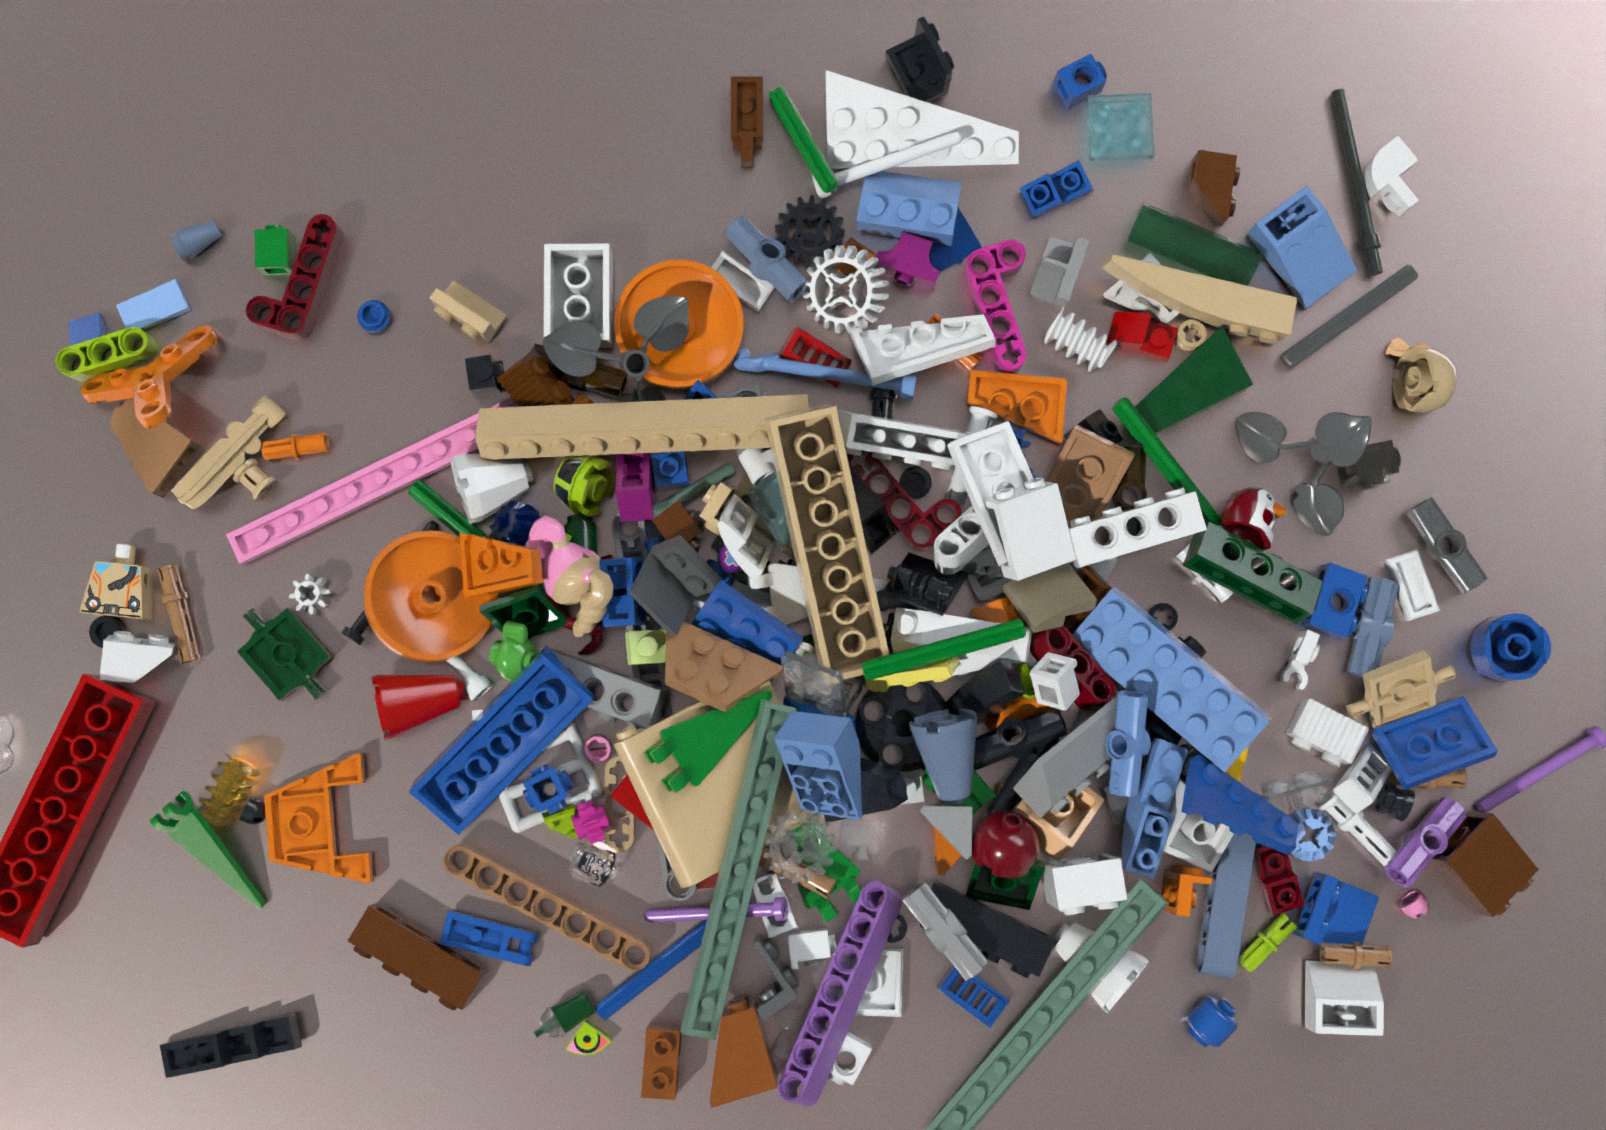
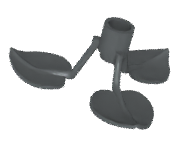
M662 296L643 304L635 314L633 326L635 331L645 338L642 340L639 350L628 349L621 356L599 352L601 338L598 331L591 324L583 321H571L563 324L544 337L543 347L552 363L561 371L572 376L581 377L593 373L596 368V357L618 362L624 373L634 377V393L624 394L618 402L666 400L665 396L656 387L648 386L641 391L639 390L640 381L642 380L641 376L648 371L650 365L649 358L645 354L647 352V344L650 342L656 350L667 352L675 350L684 342L689 328V300L678 296Z
M1246 412L1238 416L1236 426L1240 443L1246 454L1255 461L1262 463L1272 462L1278 458L1280 449L1290 450L1305 446L1311 447V456L1314 460L1322 462V465L1312 479V485L1302 483L1295 488L1293 505L1300 520L1310 529L1323 535L1332 534L1344 516V500L1334 487L1328 484L1319 485V480L1326 469L1332 465V462L1339 467H1348L1360 460L1369 442L1371 417L1355 416L1342 412L1328 413L1317 422L1315 429L1316 438L1311 437L1308 440L1286 444L1283 443L1287 435L1286 428L1276 417L1262 412Z

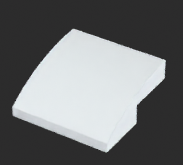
M733 494L717 526L731 556L743 571L755 581L763 573L774 544L754 527L759 515L737 495Z

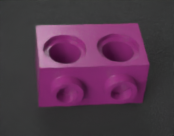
M651 453L617 454L615 493L621 522L654 519L655 478Z

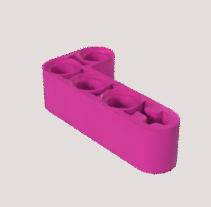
M1006 240L975 250L968 256L964 268V276L977 315L984 314L996 339L995 347L989 349L995 367L1001 373L1015 374L1021 369L1027 356L1002 282L1003 278L1018 273L1025 261L1026 250L1023 244L1016 240ZM1011 252L1016 255L1018 262L1015 264L1006 263L1002 258V254ZM982 262L986 265L988 271L983 274L973 271L971 264ZM988 291L996 294L998 302L988 304L982 299L981 294ZM996 321L1005 323L1008 327V332L1005 334L996 333L992 328V323ZM1008 341H1010L1007 347L1009 354L1011 356H1017L1014 364L1011 363L1010 359L1004 360V357L1007 353L1005 343H1007Z

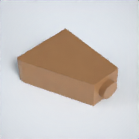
M126 399L115 407L112 414L113 418L109 424L146 489L152 494L164 498L201 445L167 421L165 423L161 421V425L158 426L156 424L155 428H144L135 416L134 399Z

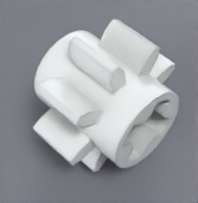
M306 574L305 581L301 583L293 581L296 589L295 593L289 595V598L296 599L299 602L296 606L297 611L302 612L308 606L309 613L317 615L318 607H330L326 600L328 595L333 594V591L323 587L327 581L325 578L320 577L314 583L313 576ZM309 588L313 589V594L316 596L314 600H310V596L306 593Z

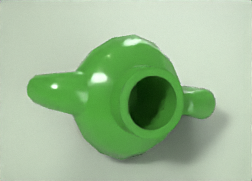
M509 620L503 625V640H497L491 646L489 660L492 665L496 666L500 675L511 682L538 653L534 644L528 638L526 625Z

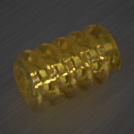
M224 753L230 759L229 762H217V765L224 771L223 774H211L217 785H206L204 788L211 794V797H200L198 801L205 806V809L199 810V812L208 823L226 828L225 825H233L236 822V818L231 813H239L242 810V806L236 800L245 801L248 798V794L242 788L251 789L254 786V782L248 776L257 777L260 771L253 764Z

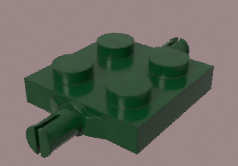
M254 608L247 611L249 614L245 613L243 618L251 625L255 632H253L250 640L237 652L279 701H283L294 690L304 687L314 700H318L321 697L320 695H324L326 691L313 677L332 656L294 612L286 608L276 618L265 622Z

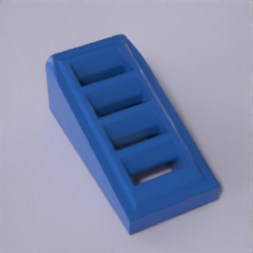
M952 964L936 986L937 989L991 1028L1010 1001L977 975L967 981L964 980L957 991L954 992L951 988L961 974ZM971 982H974L976 987L968 998L964 1000L961 996ZM983 989L987 994L975 1008L971 1004ZM992 997H994L998 1001L989 1014L985 1016L981 1012Z

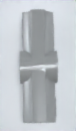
M925 881L914 887L902 898L906 907L924 927L922 930L940 953H944L965 981L976 976L988 964L979 948L966 935L968 932L949 908L946 909Z

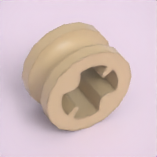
M1184 321L1178 327L1175 338L1176 344L1185 351H1193L1205 341L1206 329L1200 321ZM1191 328L1196 331L1194 336L1198 341L1195 342L1193 339L1191 342H1187L1185 340L1186 333L1183 330L1186 329L1188 332Z

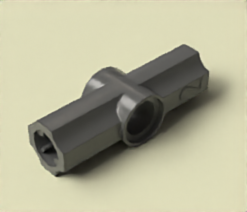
M1433 497L1424 500L1406 512L1426 542L1428 554L1434 560L1439 561L1461 594H1465L1478 587L1488 579L1467 549L1465 536L1452 527ZM1443 538L1451 542L1452 550L1450 553L1445 552L1441 546Z

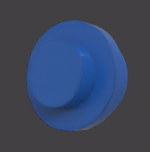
M370 300L359 308L357 318L362 328L368 332L376 333L388 326L391 315L384 303L378 300Z

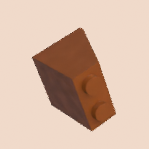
M747 996L728 1001L729 1005L723 1010L710 1094L711 1108L778 1088V1073L762 1018L756 1011V998L749 1001Z

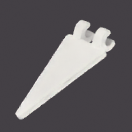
M770 563L767 567L768 572H763L755 581L747 575L748 587L750 589L769 587L771 605L758 606L782 623L789 625L808 617L797 566ZM873 578L876 592L883 590L888 584L884 579Z

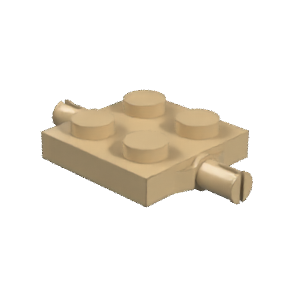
M1423 650L1364 673L1363 700L1346 705V711L1350 718L1369 712L1370 724L1374 729L1435 707V694L1438 684L1455 679L1456 673L1451 665L1433 672L1431 657Z

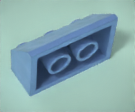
M885 171L866 176L857 215V232L900 238L901 233L905 232L932 241L934 244L952 246L962 183Z

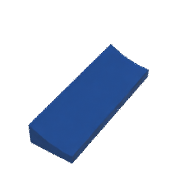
M546 645L414 780L409 793L459 835L593 700L594 694L564 666Z

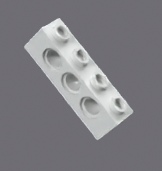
M1179 488L1166 492V499L1154 502L1152 497L1133 502L1134 509L1122 512L1121 506L1102 511L1103 518L1091 521L1089 516L1071 520L1069 532L1076 560L1072 561L1073 567L1080 568L1207 530L1196 492L1185 493L1184 488ZM1163 508L1168 509L1172 516L1170 524L1166 527L1161 525L1158 520V514ZM1131 517L1136 518L1140 523V531L1135 536L1130 535L1126 529L1127 521ZM1101 526L1106 528L1109 533V539L1104 545H1099L1094 538L1095 531Z

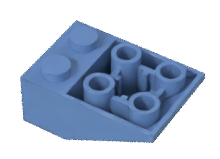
M1305 186L1255 223L1247 233L1305 309L1357 271L1327 210L1308 186Z
M792 711L774 740L801 810L809 813L860 820L862 818L860 743L851 718Z

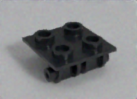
M908 552L900 565L890 567L887 578L890 581L882 591V595L943 616L966 580L968 573L960 570L955 574H943L936 569L933 560Z

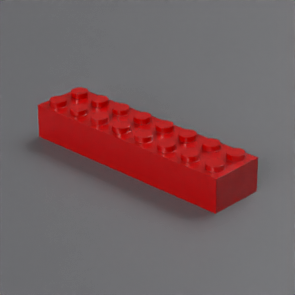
M82 674L0 842V938L22 948L40 943L156 704L155 701L112 681L99 680V675Z

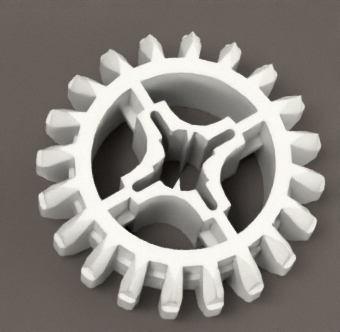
M843 245L836 246L834 252L831 249L824 250V258L819 256L813 259L817 268L808 267L806 270L812 276V279H807L805 286L810 287V292L803 294L804 298H811L812 303L806 309L808 311L815 309L818 311L814 316L816 322L825 318V329H830L834 326L836 333H842L846 328L849 334L851 333L850 328L858 327L864 330L868 328L867 321L873 323L878 320L874 311L883 312L885 310L884 305L879 300L888 299L889 294L881 292V287L888 286L889 282L887 280L880 281L879 276L885 273V269H874L878 259L872 257L867 260V250H860L857 254V248L853 245L848 246L847 250H845ZM844 262L855 266L858 270L845 276L842 272H837L834 267ZM865 280L867 283V298L864 297L861 290ZM825 281L830 287V293L827 298L825 295ZM850 283V290H846L850 294L842 296V289H845L842 288V284ZM846 303L850 308L855 307L858 312L853 316H846L838 313L834 308Z

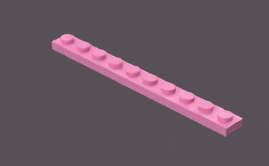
M508 398L490 408L518 407V404L514 403L513 398ZM479 413L226 534L239 564L244 565L451 465V457L478 452L479 449L475 435Z

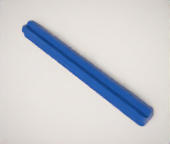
M707 920L701 922L597 1003L595 1006L597 1014L603 1020H607L701 946Z

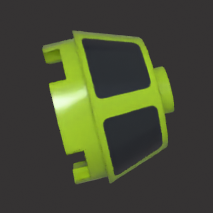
M603 455L567 456L559 466L554 478L553 487L555 494L574 514L594 516L600 513L599 504L605 496L611 498L616 485V473L611 471L613 463L607 461Z

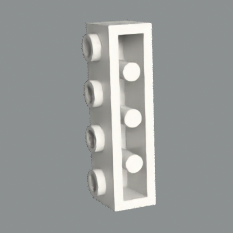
M837 411L846 453L861 456L863 450L873 452L872 457L891 461L892 455L902 457L901 462L921 465V461L924 460L932 462L931 467L950 470L951 465H955L947 445L952 441L970 435L951 429Z

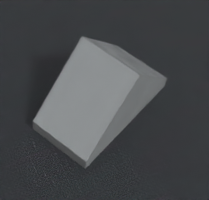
M922 805L918 808L921 814L966 860L972 855L971 806Z

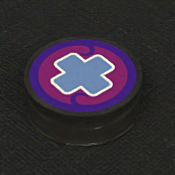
M723 544L717 553V562L721 570L729 575L743 573V569L737 564L725 544Z

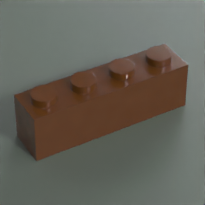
M377 903L367 907L348 939V942L355 945L353 950L367 959H371L372 956L383 962L382 968L395 976H399L400 973L411 979L410 985L423 993L431 991L440 997L438 1001L443 1006L454 1011L457 1008L463 1010L468 1006L488 973V970L448 946L439 944L440 941Z

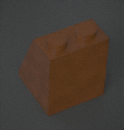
M1471 811L1466 814V818L1448 839L1446 849L1442 853L1435 855L1430 861V864L1481 915L1489 917L1503 914L1511 905L1509 900L1517 892L1525 891L1533 883L1534 879L1532 877L1539 870L1493 813Z

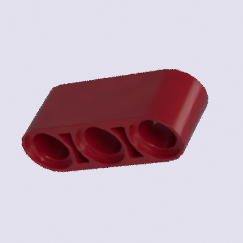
M1062 626L1044 630L1031 637L1030 652L1038 662L1047 652L1076 659L1077 666L1074 668L1080 695L1074 703L1080 709L1085 711L1093 710L1109 703L1115 697L1116 688L1112 679L1067 628Z

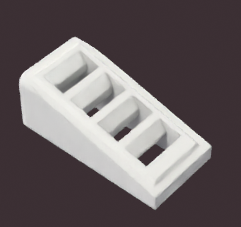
M1368 744L1338 781L1333 792L1354 813H1358L1374 802L1392 768L1387 760L1372 745Z

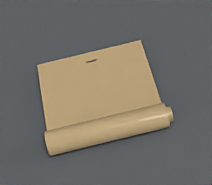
M770 681L760 686L758 692L770 690L772 698L769 701L780 704ZM697 701L646 729H636L634 725L628 726L616 733L617 739L613 741V745L681 888L695 885L720 870L757 720L756 716L699 786H692L688 783L677 793H674L673 790L668 792L661 780L668 774L680 769L672 755L660 764L655 762L651 764L643 752L650 746L662 741L659 735L661 729L716 709L701 701ZM784 763L763 847L821 815L801 810Z

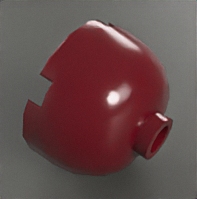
M1010 811L993 812L980 821L972 836L971 855L978 866L982 868L984 864L992 869L991 874L1004 878L1024 876L1028 873L1030 867H1034L1039 853V837L1030 821L1022 815Z

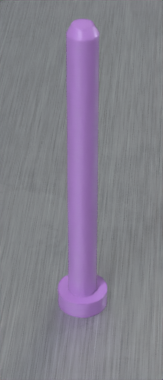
M1591 727L1587 730L1588 736L1478 801L1475 806L1477 811L1487 813L1595 747L1600 750L1605 748L1606 735L1599 727Z
M775 897L774 902L749 904L746 917L774 916L776 921H785L788 917L787 900L785 897ZM711 906L649 909L644 913V919L649 923L707 920Z

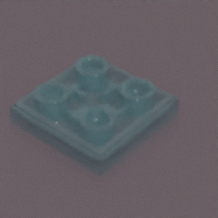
M1151 93L1087 96L1086 113L1089 161L1153 159L1155 150Z

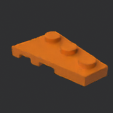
M970 370L967 404L992 411L1000 419L1009 421L1016 426L1061 444L1067 379Z
M459 533L464 598H477L543 583L540 550L469 533Z

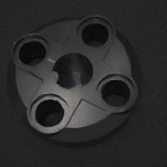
M927 681L915 684L921 689L922 693L918 702L909 700L906 694L908 687L903 685L889 686L886 692H873L869 689L863 695L855 712V718H857L855 731L861 750L870 760L898 767L900 772L914 771L925 767L909 723L910 721L915 722V717L948 709L942 695ZM869 702L876 704L880 711L879 717L875 721L867 719L864 715V707ZM888 745L894 746L899 754L897 761L893 764L887 763L883 758V751Z

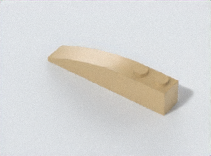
M1114 254L1102 263V268L1142 295L1189 318L1228 329V333L1231 335L1245 337L1250 334L1258 336L1259 341L1270 344L1278 343V341L1291 335L1297 297Z

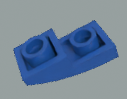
M1079 160L1051 175L1047 173L1020 188L1033 217L1052 211L1094 191Z

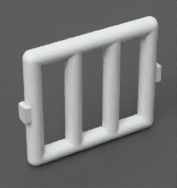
M573 719L541 752L569 741L576 759L557 767H559L560 771L566 770L569 776L579 771L583 774L588 789L565 800L567 805L574 803L576 809V805L600 799L604 791L591 760L585 755V745ZM524 781L511 787L508 785L498 795L510 826L516 833L544 823L542 813L548 811H536L521 817L514 799L524 795L523 791L526 790L523 784Z

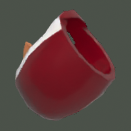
M1247 487L1233 492L1223 508L1219 525L1235 536L1253 542L1256 547L1267 550L1271 548L1274 537L1271 531L1276 519L1286 514L1287 511L1265 489Z

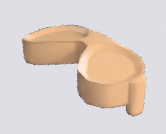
M1395 338L1388 345L1386 355L1391 354L1402 357L1406 351L1413 347L1409 346L1402 339ZM1421 342L1415 346L1419 348L1431 349L1430 346L1425 342Z

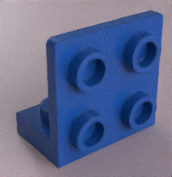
M1315 872L1296 925L1298 929L1294 930L1293 934L1320 945L1322 942L1351 944L1352 941L1361 942V945H1363L1379 897L1341 882L1330 875Z

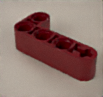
M318 214L308 222L282 301L266 296H256L247 303L246 315L260 329L300 341L308 338L313 332L344 238L342 229L330 216ZM329 229L331 230L330 233H324L322 236L320 235L322 231L327 232ZM322 257V261L317 268H309L313 258ZM304 287H311L310 295L307 298L300 299V291ZM270 307V315L264 320H259L260 311ZM294 317H301L300 325L296 329H289L290 321Z
M862 450L861 456L866 457L864 466L870 472L865 480L862 479L865 476L863 467L859 464L853 466V455L847 454L849 468L885 504L895 531L912 550L921 552L932 547L936 538L962 515L959 504L949 498L938 501L923 513L878 458L872 457L873 452ZM875 478L884 479L888 484V490L884 493L874 492L870 487L871 481ZM896 503H903L908 507L909 515L901 519L896 518L891 512V507ZM942 507L950 508L954 513V520L950 523L940 521L937 516L938 509ZM920 527L926 529L930 536L929 541L924 544L914 541L912 537L914 529Z

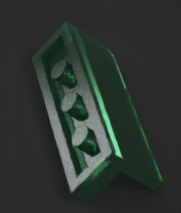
M1144 201L1128 236L1129 242L1207 276L1246 286L1249 285L1263 257L1261 252Z

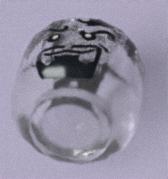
M587 839L583 843L578 842L575 845L568 861V867L571 868L573 878L593 887H601L607 880L611 882L614 880L620 863L616 862V852L612 847L601 842L590 844Z

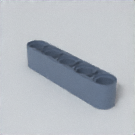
M1234 833L1210 874V877L1213 878L1212 885L1209 884L1197 960L1199 974L1233 979L1236 974L1256 845L1252 836L1246 833L1242 835Z

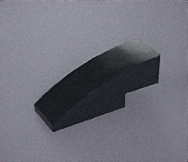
M1000 660L960 687L946 701L949 713L953 715H960L959 709L973 710L977 714V725L1006 710V704L1026 694V690L1016 663Z

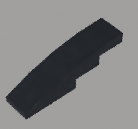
M291 1014L160 1045L165 1076L170 1078L258 1059L270 1054L295 1050L302 1047L296 1014Z

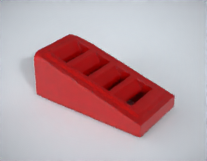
M799 327L794 328L790 332L778 353L780 359L816 364L821 354H824L826 358L822 366L829 367L831 362L835 360L838 362L835 368L847 369L852 361ZM800 341L803 345L798 354L795 355L792 351L797 342ZM811 347L815 350L807 362L804 360V357ZM816 378L833 388H837L839 381Z

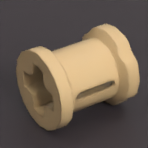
M251 458L235 471L233 480L236 483L241 482L253 493L252 498L258 502L266 498L274 490L277 480L274 477H268L257 466L258 462Z

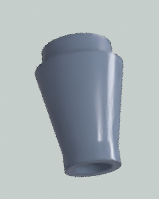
M210 220L206 223L175 230L176 234L170 236V239L180 257L184 260L188 257L193 259L222 236L213 220Z

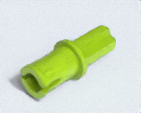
M1281 913L1263 933L1258 932V938L1239 956V963L1247 971L1253 972L1272 952L1277 953V947L1294 930L1298 929L1291 921L1280 930L1289 920L1285 914Z

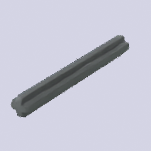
M1406 265L1285 351L1282 355L1283 360L1289 367L1296 366L1418 278V273L1411 265Z

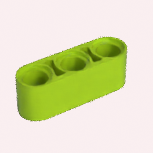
M129 327L65 347L56 356V367L62 374L76 381H87L98 374L114 372L121 368L126 369L152 360L157 355L158 343L155 338L140 328ZM143 338V346L139 350L134 351V343L138 339ZM112 348L111 357L103 361V353L107 349ZM80 358V366L72 371V363L75 359Z

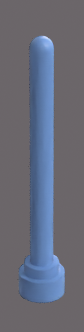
M764 357L761 361L762 367L766 370L894 390V394L900 395L902 399L913 400L917 374H908L872 386L865 372L774 357Z

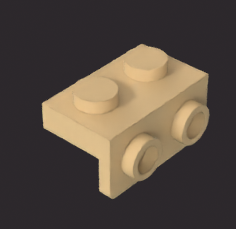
M456 281L450 284L445 293L436 288L429 298L436 306L434 309L435 313L448 322L452 318L462 324L460 329L476 340L480 336L490 342L506 319V315Z
M720 482L719 485L713 484L702 500L706 503V506L699 515L706 520L703 526L719 536L720 532L717 523L726 507L725 504L736 489L729 482Z

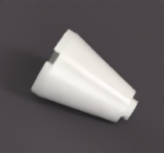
M1076 922L1071 927L1065 923L1054 936V939L1058 942L1054 948L1066 964H1068L1095 932ZM1132 950L1125 954L1091 994L1103 1011L1108 1014L1119 1001V998L1123 996L1147 966L1149 960Z

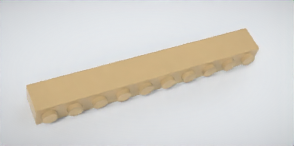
M808 394L479 408L475 439L481 459L486 460L771 448L764 418L809 408Z

